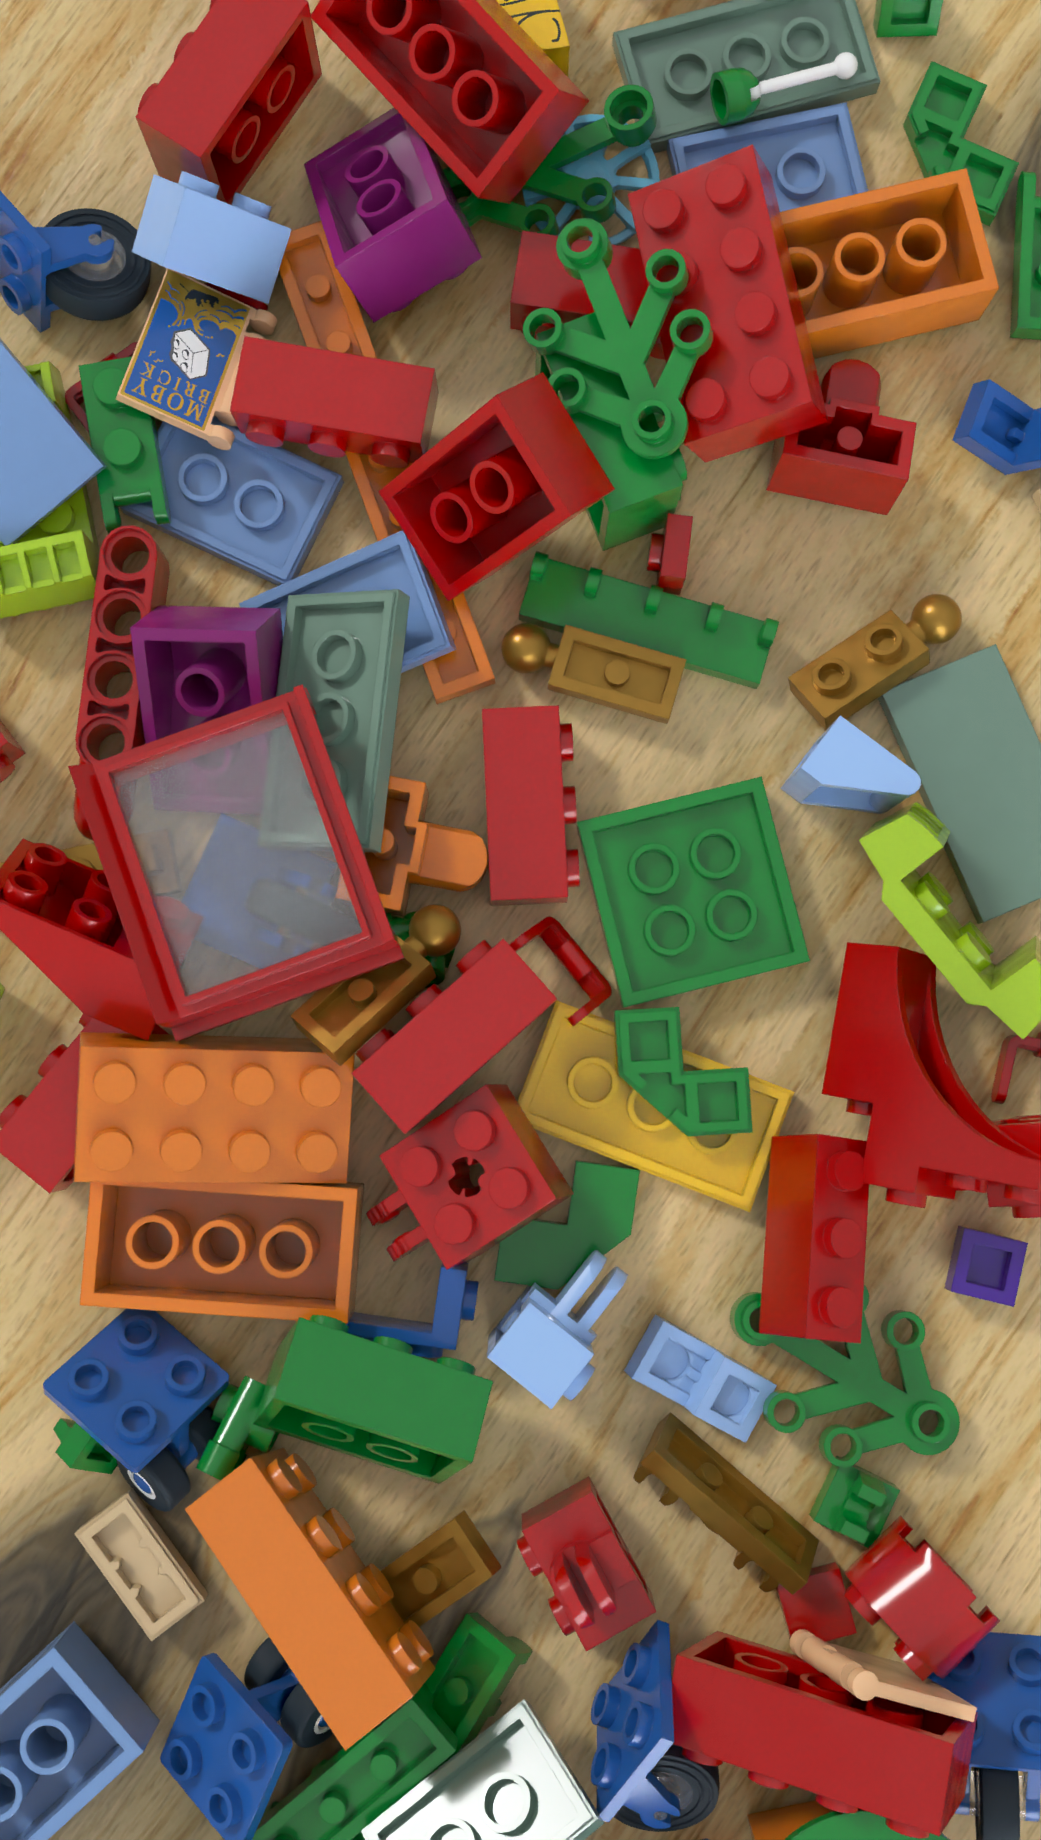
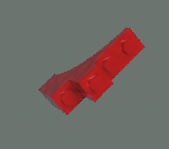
M847 942L822 1094L848 1099L846 1112L871 1116L864 1155L863 1183L887 1188L885 1201L925 1208L927 1196L954 1200L956 1188L987 1193L988 1181L1005 1184L1003 1198L1041 1205V1155L1034 1153L1013 1140L984 1114L965 1089L952 1064L944 1042L938 1016L936 965L926 954L906 948Z

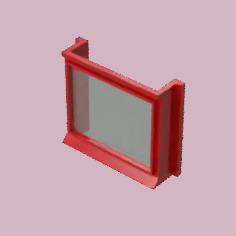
M303 684L293 687L294 690L94 763L68 766L156 1025L171 1028L177 1042L405 959L397 935L388 921L322 738L307 687L304 688Z

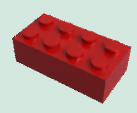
M320 0L311 14L314 22L477 198L510 204L590 101L496 0Z
M753 144L629 193L628 198L644 269H646L649 258L655 252L662 249H673L682 255L689 273L687 286L680 294L674 297L659 332L665 362L667 363L675 347L670 336V325L674 317L680 312L687 309H696L703 312L707 316L713 331L712 344L704 354L698 357L680 400L688 416V431L684 445L706 463L829 422L772 176ZM666 265L658 271L656 279L660 282H669L676 277L679 268L674 265ZM695 324L687 326L681 332L680 340L687 343L698 340L703 333V328Z
M720 1631L714 1632L676 1655L672 1678L673 1744L683 1747L682 1755L693 1762L708 1766H719L726 1762L748 1770V1778L759 1785L773 1789H787L789 1785L816 1793L815 1800L830 1810L841 1813H856L859 1808L885 1817L886 1825L893 1831L913 1838H927L930 1833L940 1836L965 1798L978 1712H976L974 1722L876 1696L869 1701H862L832 1681L826 1674L818 1671L794 1654Z

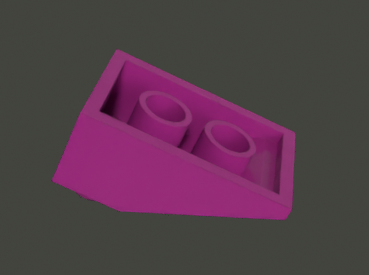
M395 108L390 109L304 164L335 267L373 323L391 312L403 310L416 297L445 280H451L460 276L468 266L482 259L469 223L434 150Z
M159 605L130 627L145 744L276 697L283 643L280 608ZM272 731L150 774L154 810L262 815Z

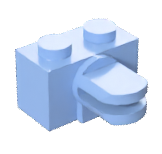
M181 172L178 183L154 174L132 252L165 268L269 304L292 229L268 220L271 206L236 192L232 205L216 199L219 185L187 172Z
M594 1250L586 1258L556 1298L552 1297L536 1283L531 1287L527 1286L489 1334L487 1358L550 1409L555 1406L562 1395L570 1401L573 1400L591 1378L595 1370L589 1364L594 1355L591 1343L597 1336L591 1327L620 1291L628 1276L619 1267H614L598 1284L577 1313H573L571 1309L593 1283L606 1263L607 1258L598 1250Z

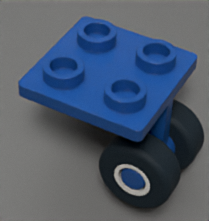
M125 1309L48 1377L43 1383L44 1394L117 1459V1465L121 1474L131 1488L145 1502L157 1510L167 1512L172 1510L189 1493L191 1485L185 1469L195 1459L200 1460L209 1440H213L220 1426V1423L211 1419L213 1410L208 1405L228 1387L229 1374L156 1311Z
M270 1637L258 1647L246 1667L244 1675L246 1687L216 1653L201 1657L160 1756L164 1767L224 1840L253 1839L293 1747L292 1740L302 1748H310L319 1745L334 1734Z

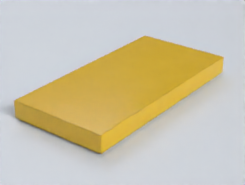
M556 1000L517 1101L533 1128L750 1212L770 1160L772 1136H779L794 1092L749 1075L753 1133L686 1136L618 1076L614 1022L589 1013L575 1026H572L567 1019L579 1009ZM682 1049L684 1071L731 1068Z

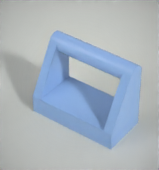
M840 715L816 740L780 789L801 804L882 814L916 793L921 786V779L916 771Z

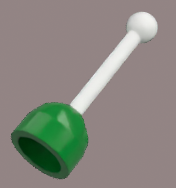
M843 52L835 58L834 62L758 82V79L751 71L745 68H730L712 74L710 81V95L715 116L722 126L743 121L755 112L760 104L761 95L834 75L840 79H849L856 73L858 62L852 53Z

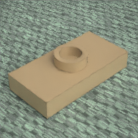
M133 1488L99 1512L74 1533L151 1641L204 1602L209 1594Z

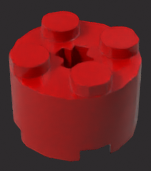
M900 1515L845 1571L852 1584L846 1589L844 1596L872 1626L881 1618L899 1637L894 1642L896 1646L893 1649L922 1681H925L933 1672L944 1679L1000 1622V1619L987 1605L978 1614L969 1606L977 1598L972 1593L971 1587L925 1539L915 1548L905 1538L913 1530V1527Z

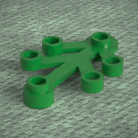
M625 85L614 90L605 102V117L562 136L522 189L578 206L583 218H590L599 223H603L611 218L616 209V200L612 186L606 179L601 177L584 179L556 169L615 142L627 147H636L645 143L653 133L657 122L653 98L649 91L639 85ZM631 119H639L636 123L624 125ZM449 166L443 169L457 200L461 197H468L459 204L469 226L474 225L480 220H485L522 233V230L530 231L531 226L536 222L546 221L548 225L537 233L558 236L559 226L553 210L548 205L536 203L526 207L513 201L508 204L477 198ZM602 195L606 197L599 205L591 206L587 204L588 200L594 196Z
M590 218L573 220L562 229L556 243L557 255L565 271L571 277L583 281L606 340L564 325L559 315L549 308L536 309L526 317L523 324L524 337L532 350L540 355L557 353L620 376L630 400L590 388L583 375L578 370L570 367L556 370L548 381L557 396L559 389L565 383L576 382L579 384V390L572 399L561 400L569 414L580 412L620 427L623 439L629 449L642 458L660 459L667 457L682 445L687 435L688 416L680 400L698 357L704 354L712 344L713 331L710 322L703 312L696 309L684 310L674 317L670 325V336L675 347L654 388L645 365L674 297L680 294L687 286L689 273L685 260L679 252L673 249L659 250L649 258L645 269L649 286L630 328L607 271L612 261L613 248L606 230L599 222ZM583 236H591L593 238L590 247L585 251L575 252L571 250L572 244L578 238ZM666 265H674L679 268L676 277L669 282H660L656 279L658 271ZM545 323L555 325V331L549 339L544 341L535 339V331L539 326ZM695 324L703 328V333L698 340L691 343L680 340L681 332L687 326ZM660 413L665 416V422L658 431L646 432L642 429V423L648 415Z
M865 1285L863 1292L861 1344L844 1342L848 1358L816 1339L755 1332L750 1326L749 1320L751 1313L761 1307V1293L750 1292L742 1295L735 1301L730 1311V1324L738 1338L754 1346H766L773 1343L836 1381L796 1393L786 1390H778L771 1393L763 1405L764 1418L771 1427L783 1433H792L803 1425L805 1419L867 1402L892 1415L853 1429L842 1424H834L822 1432L819 1439V1449L822 1456L833 1465L841 1468L856 1464L861 1458L862 1453L903 1443L910 1450L922 1455L939 1454L947 1450L954 1443L960 1427L959 1413L955 1404L947 1395L931 1388L920 1348L925 1337V1326L916 1314L903 1310L892 1311L886 1315L881 1324V1334L884 1341L895 1349L904 1389L903 1392L882 1379L864 1314L869 1303V1293ZM906 1318L911 1323L913 1332L908 1341L899 1343L894 1337L893 1328L898 1320ZM784 1399L791 1400L795 1407L793 1418L787 1423H778L774 1417L776 1404ZM933 1410L938 1418L937 1427L933 1432L923 1434L919 1428V1418L923 1412ZM839 1434H847L851 1441L850 1451L843 1457H834L831 1452L833 1438Z

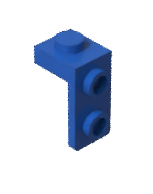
M990 379L974 383L952 441L1004 475L1041 468V408H1031Z
M442 1263L433 1323L355 1312L347 1324L349 1326L348 1333L373 1341L377 1336L395 1338L409 1344L413 1348V1355L440 1358L442 1357L443 1349L456 1350L461 1319L474 1320L479 1282L466 1280L469 1263L446 1270Z

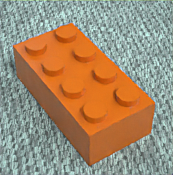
M967 168L780 212L814 359L977 321L981 318L999 289Z
M80 1032L74 1182L347 1184L354 1077L351 1073L354 1071L355 1053L339 1066L308 1038L196 1035L177 1042L174 1035L151 1034L148 1041L130 1033Z
M90 1182L80 1305L295 1321L299 1317L309 1320L312 1315H323L348 1324L355 1313L364 1183Z
M281 1448L250 1457L185 1508V1511L346 1751L417 1693L436 1669L429 1660L434 1655L429 1640L420 1627L412 1620L404 1624L390 1603V1600L394 1598V1592L383 1573L372 1563L365 1567L350 1545L355 1541V1535L345 1518L333 1507L327 1511L312 1490L317 1485V1480L310 1467L297 1453L289 1456L286 1450Z

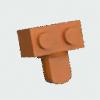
M394 776L389 777L381 853L364 852L385 912H391L392 915L404 917L411 884H420L456 892L474 889L486 874L488 854L483 839L473 831L424 821L429 799L426 783ZM340 874L336 899L342 905L353 907L343 876Z

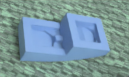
M656 1314L624 1369L632 1379L677 1402L694 1416L745 1443L763 1412L766 1398L777 1387L776 1384Z

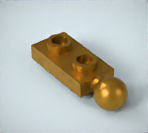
M931 594L922 598L913 608L911 621L907 624L892 610H889L789 676L790 691L817 722L827 730L840 715L845 719L849 718L930 664V651L924 642L928 644H942L951 640L960 629L962 623L961 610L952 598L943 594Z
M521 623L512 627L505 634L501 645L504 661L516 672L528 674L534 673L543 667L552 669L547 687L548 690L667 724L670 719L687 661L683 658L569 625H565L560 645L550 642L547 633L539 626L531 623Z
M431 904L419 909L410 921L409 937L403 941L397 936L405 958L404 960L315 992L290 1015L297 1029L341 1066L436 978L431 963L425 957L427 955L442 956L456 947L461 936V924L457 915L448 907L439 904Z
M463 1510L380 1571L386 1577L394 1592V1598L390 1600V1603L403 1620V1623L406 1624L409 1620H412L420 1627L487 1581L502 1566L466 1511Z

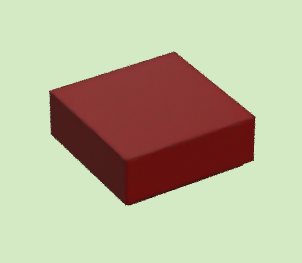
M836 1562L811 1568L807 1584L793 1595L780 1584L776 1588L789 1639L799 1629H805L825 1642L857 1633L849 1601L844 1596L846 1590L840 1568Z

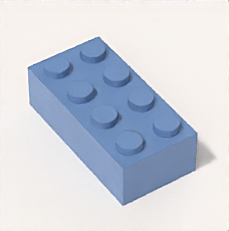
M75 1621L0 1688V1840H48L144 1752L160 1722L157 1716Z

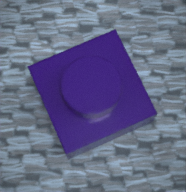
M958 1225L944 1288L951 1292L1014 1307L1028 1243Z

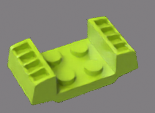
M50 361L24 366L73 425L68 405L65 401V391L60 371ZM86 485L17 543L4 546L0 541V619L94 599L99 562V546Z
M918 802L873 824L862 838L859 839V842L883 879L881 900L967 1004L987 1006L1020 1038L1024 1039L1041 1021L1040 939L1037 936L1033 937L997 965H994L989 957L994 952L991 944L971 921L963 927L948 908V905L953 900L940 881L931 872L921 877L915 870L944 847L950 834L949 829L931 811Z

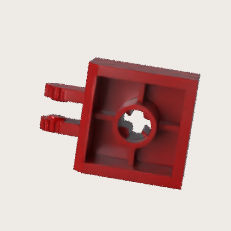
M485 1084L379 1155L399 1190L367 1211L366 1215L372 1226H376L393 1220L401 1211L410 1207L420 1225L412 1231H407L398 1236L386 1248L393 1262L405 1257L430 1241L446 1270L463 1265L483 1254L574 1193L507 1084ZM474 1164H481L485 1171L478 1178L479 1186H474L470 1180V1166Z

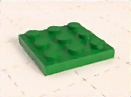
M762 776L577 822L576 827L622 1008L810 961Z

